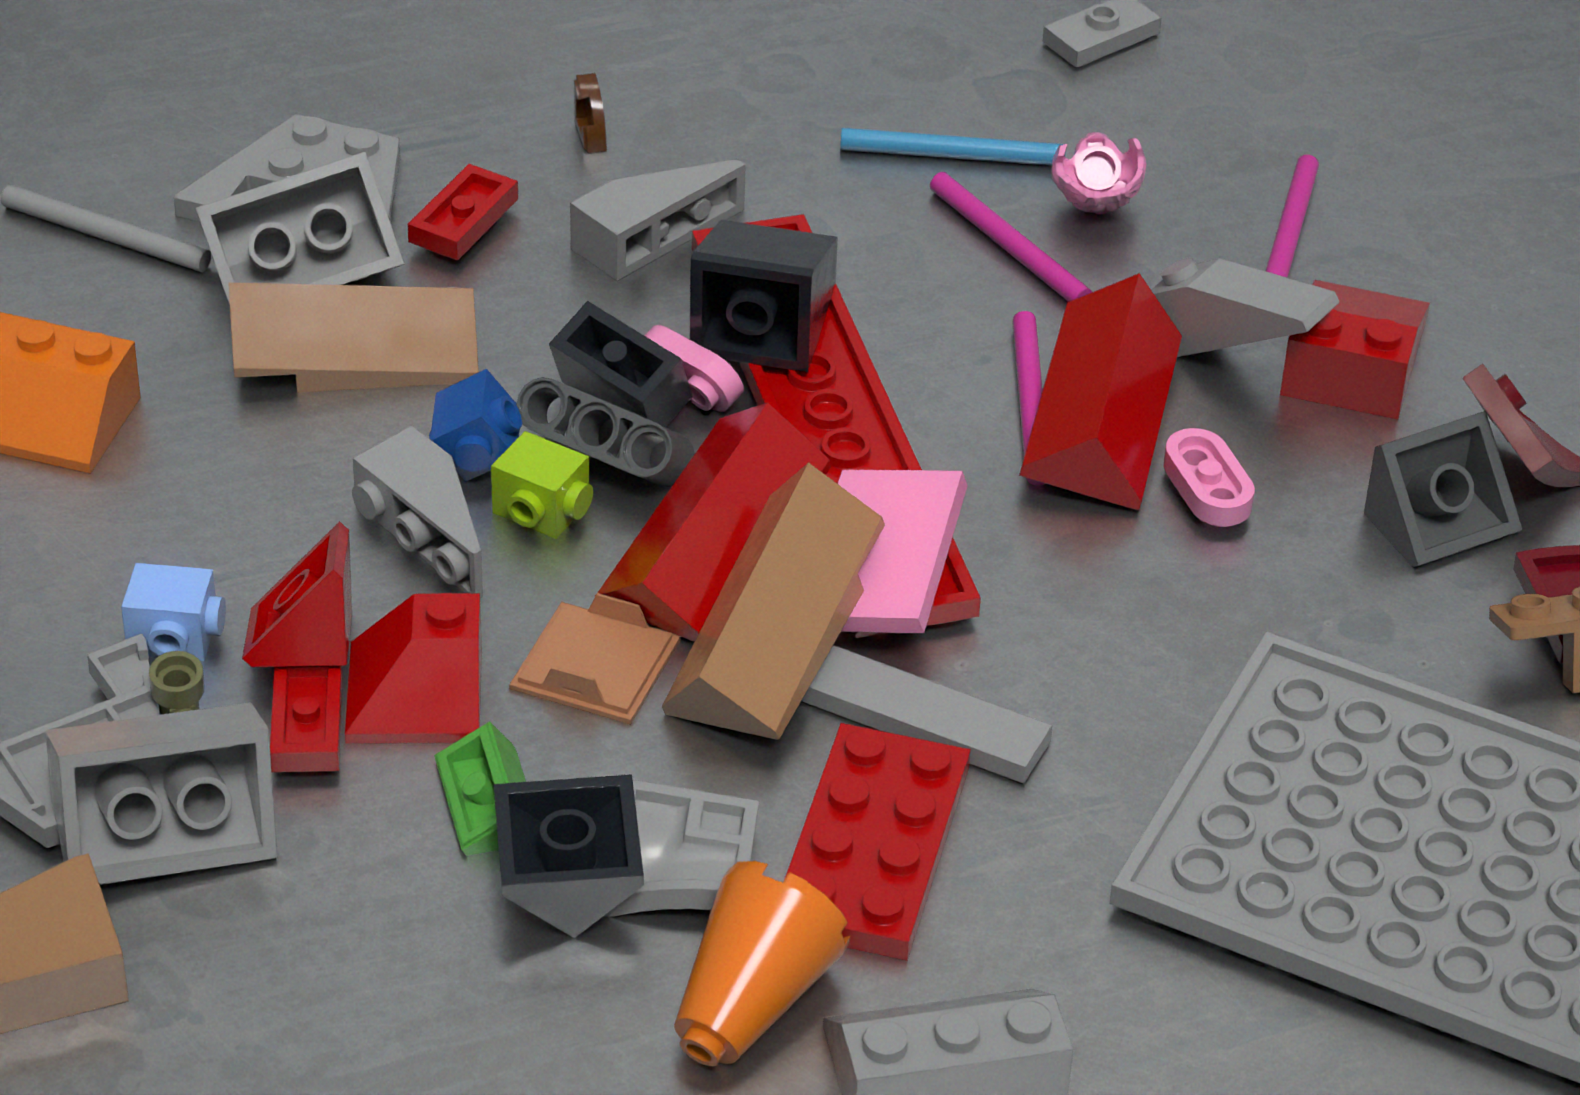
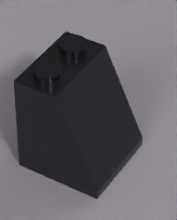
M720 220L697 246L691 256L689 340L710 350L724 360L808 372L836 284L838 237Z

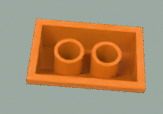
M0 312V454L91 474L141 398L135 341Z

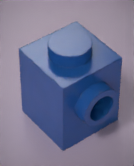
M485 369L436 393L429 439L452 456L457 473L466 482L491 470V465L519 437L522 417L516 402L488 369Z

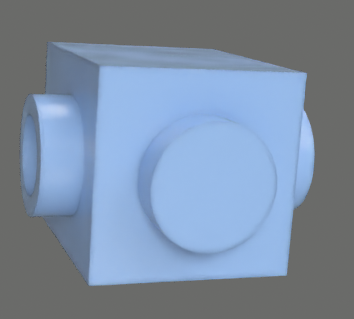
M135 563L121 606L125 639L142 633L146 639L149 657H158L171 651H184L193 654L200 661H205L212 635L221 636L225 624L226 602L224 597L215 595L213 569Z

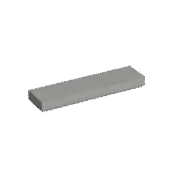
M834 645L801 700L880 731L971 749L970 764L1023 784L1051 742V724Z

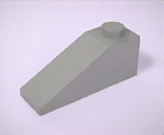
M739 159L613 179L570 203L571 250L618 281L690 241L693 230L713 228L720 220H727L743 211L745 202V163Z
M1193 258L1179 260L1166 267L1160 273L1163 280L1151 289L1182 335L1177 357L1308 332L1340 303L1335 291L1221 258L1195 263Z

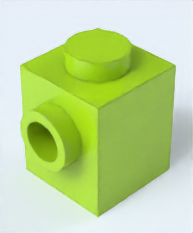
M524 431L491 465L492 513L554 539H557L575 519H581L588 511L592 502L593 487L589 484V456L530 432Z

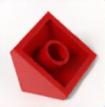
M340 521L251 608L242 659L251 667L347 665L352 623L349 529Z

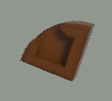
M596 73L576 75V80H574V121L583 148L587 150V153L607 151L604 110Z

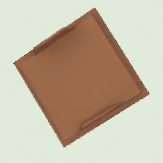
M596 594L589 609L561 602L510 682L509 689L631 725L681 641V636L649 627L640 605L603 594Z

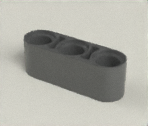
M545 377L533 379L522 388L518 395L516 405L522 417V425L529 430L657 485L673 486L695 454L689 439L682 434L554 379ZM560 397V412L553 421L548 423V407L555 399ZM612 419V435L608 441L600 445L598 440L599 430L606 421ZM664 441L666 446L665 457L660 464L652 468L650 463L651 452L658 443Z

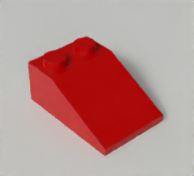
M1314 280L1312 285L1335 291L1340 303L1308 332L1289 335L1280 395L1398 420L1428 316L1430 303Z

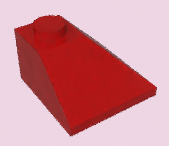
M480 593L413 594L351 641L345 744L455 743L480 727L482 670Z

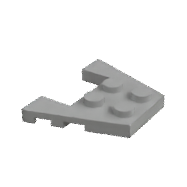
M295 114L179 191L174 196L175 216L200 222L196 211L197 207L366 152L391 223L392 202L395 200L400 163V138L377 133L371 129L355 128L325 121L315 116Z
M142 633L87 654L89 673L108 700L0 742V816L46 848L59 844L60 840L51 798L45 730L159 715L157 702L153 699L150 691L148 648Z

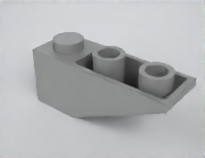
M411 425L353 457L354 487L352 488V497L360 513L369 520L374 519L395 536L398 543L405 550L415 552L430 564L446 583L456 585L464 593H480V598H482L481 547L452 456Z

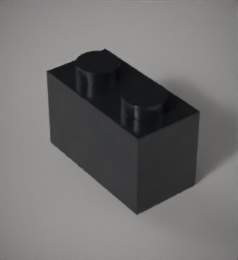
M589 301L579 309L549 343L562 383L667 427L692 398L680 357Z

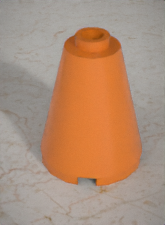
M758 861L737 862L723 876L674 1023L675 1031L681 1038L680 1047L689 1057L706 1066H716L718 1062L724 1064L736 1062L844 954L850 944V936L843 938L841 934L847 925V921L843 913L826 895L804 879L790 872L783 883L762 875L768 866L766 863Z

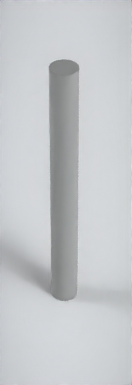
M11 184L4 188L1 195V204L4 207L202 273L208 269L211 262V252L207 249Z

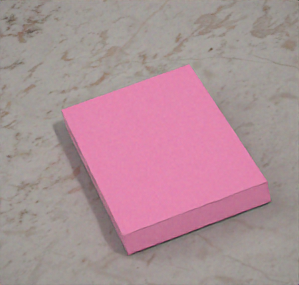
M842 470L838 485L881 515L885 527L858 572L864 592L841 631L924 633L968 486L963 471Z

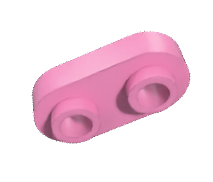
M654 325L644 335L682 359L692 394L690 401L698 408L705 411L713 409L718 412H724L743 394L744 386L739 375L729 363L717 354L662 325Z
M1187 428L1173 433L1166 442L1164 470L1193 514L1203 522L1215 527L1234 526L1244 522L1252 512L1255 487L1225 441L1217 434L1200 428Z

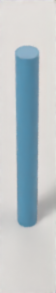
M842 128L840 150L1052 166L1053 156L1058 147L1065 144Z

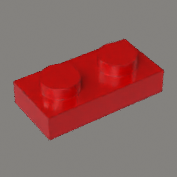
M468 164L407 224L408 242L440 255L459 260L518 200V181Z
M342 665L274 667L270 735L271 772L339 771L343 685Z

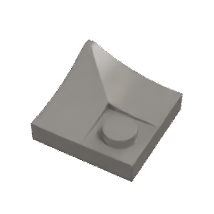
M633 779L644 886L604 915V917L662 909L712 910L720 882L727 870L737 862L751 861L759 801Z

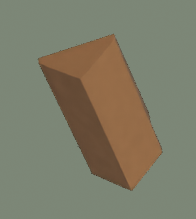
M228 282L234 378L296 374L297 393L456 384L479 372L473 288Z
M807 463L769 496L662 704L665 715L779 740L864 592L858 572L885 527L882 516L810 463Z

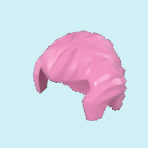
M1098 132L1088 133L1085 138L1080 139L1077 143L1075 154L1071 159L1065 157L1068 144L1060 145L1053 156L1052 179L1067 201L1083 212H1094L1096 215L1114 212L1128 204L1130 199L1136 196L1143 183L1147 165L1139 140L1137 138L1128 139L1129 150L1122 153L1107 135Z

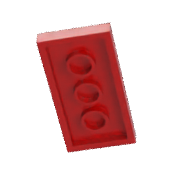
M840 723L786 876L790 872L804 879L826 895L843 913L847 925L841 934L843 938L850 936V944L847 948L908 961L967 777L971 749Z

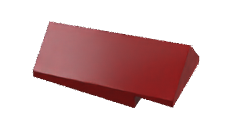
M1140 273L1067 302L1019 474L1022 477L1135 510H1139L1143 499L1182 339L1181 333Z
M768 402L720 418L597 593L638 604L648 624L695 642L769 496L807 463H810L826 475L831 468L830 459Z

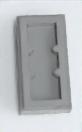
M1107 0L1045 25L1042 42L1074 67L1078 68L1159 34L1161 17L1138 0Z

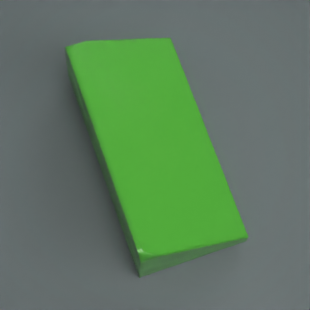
M489 721L434 755L461 850L467 856L498 850L494 784L526 782L514 745Z

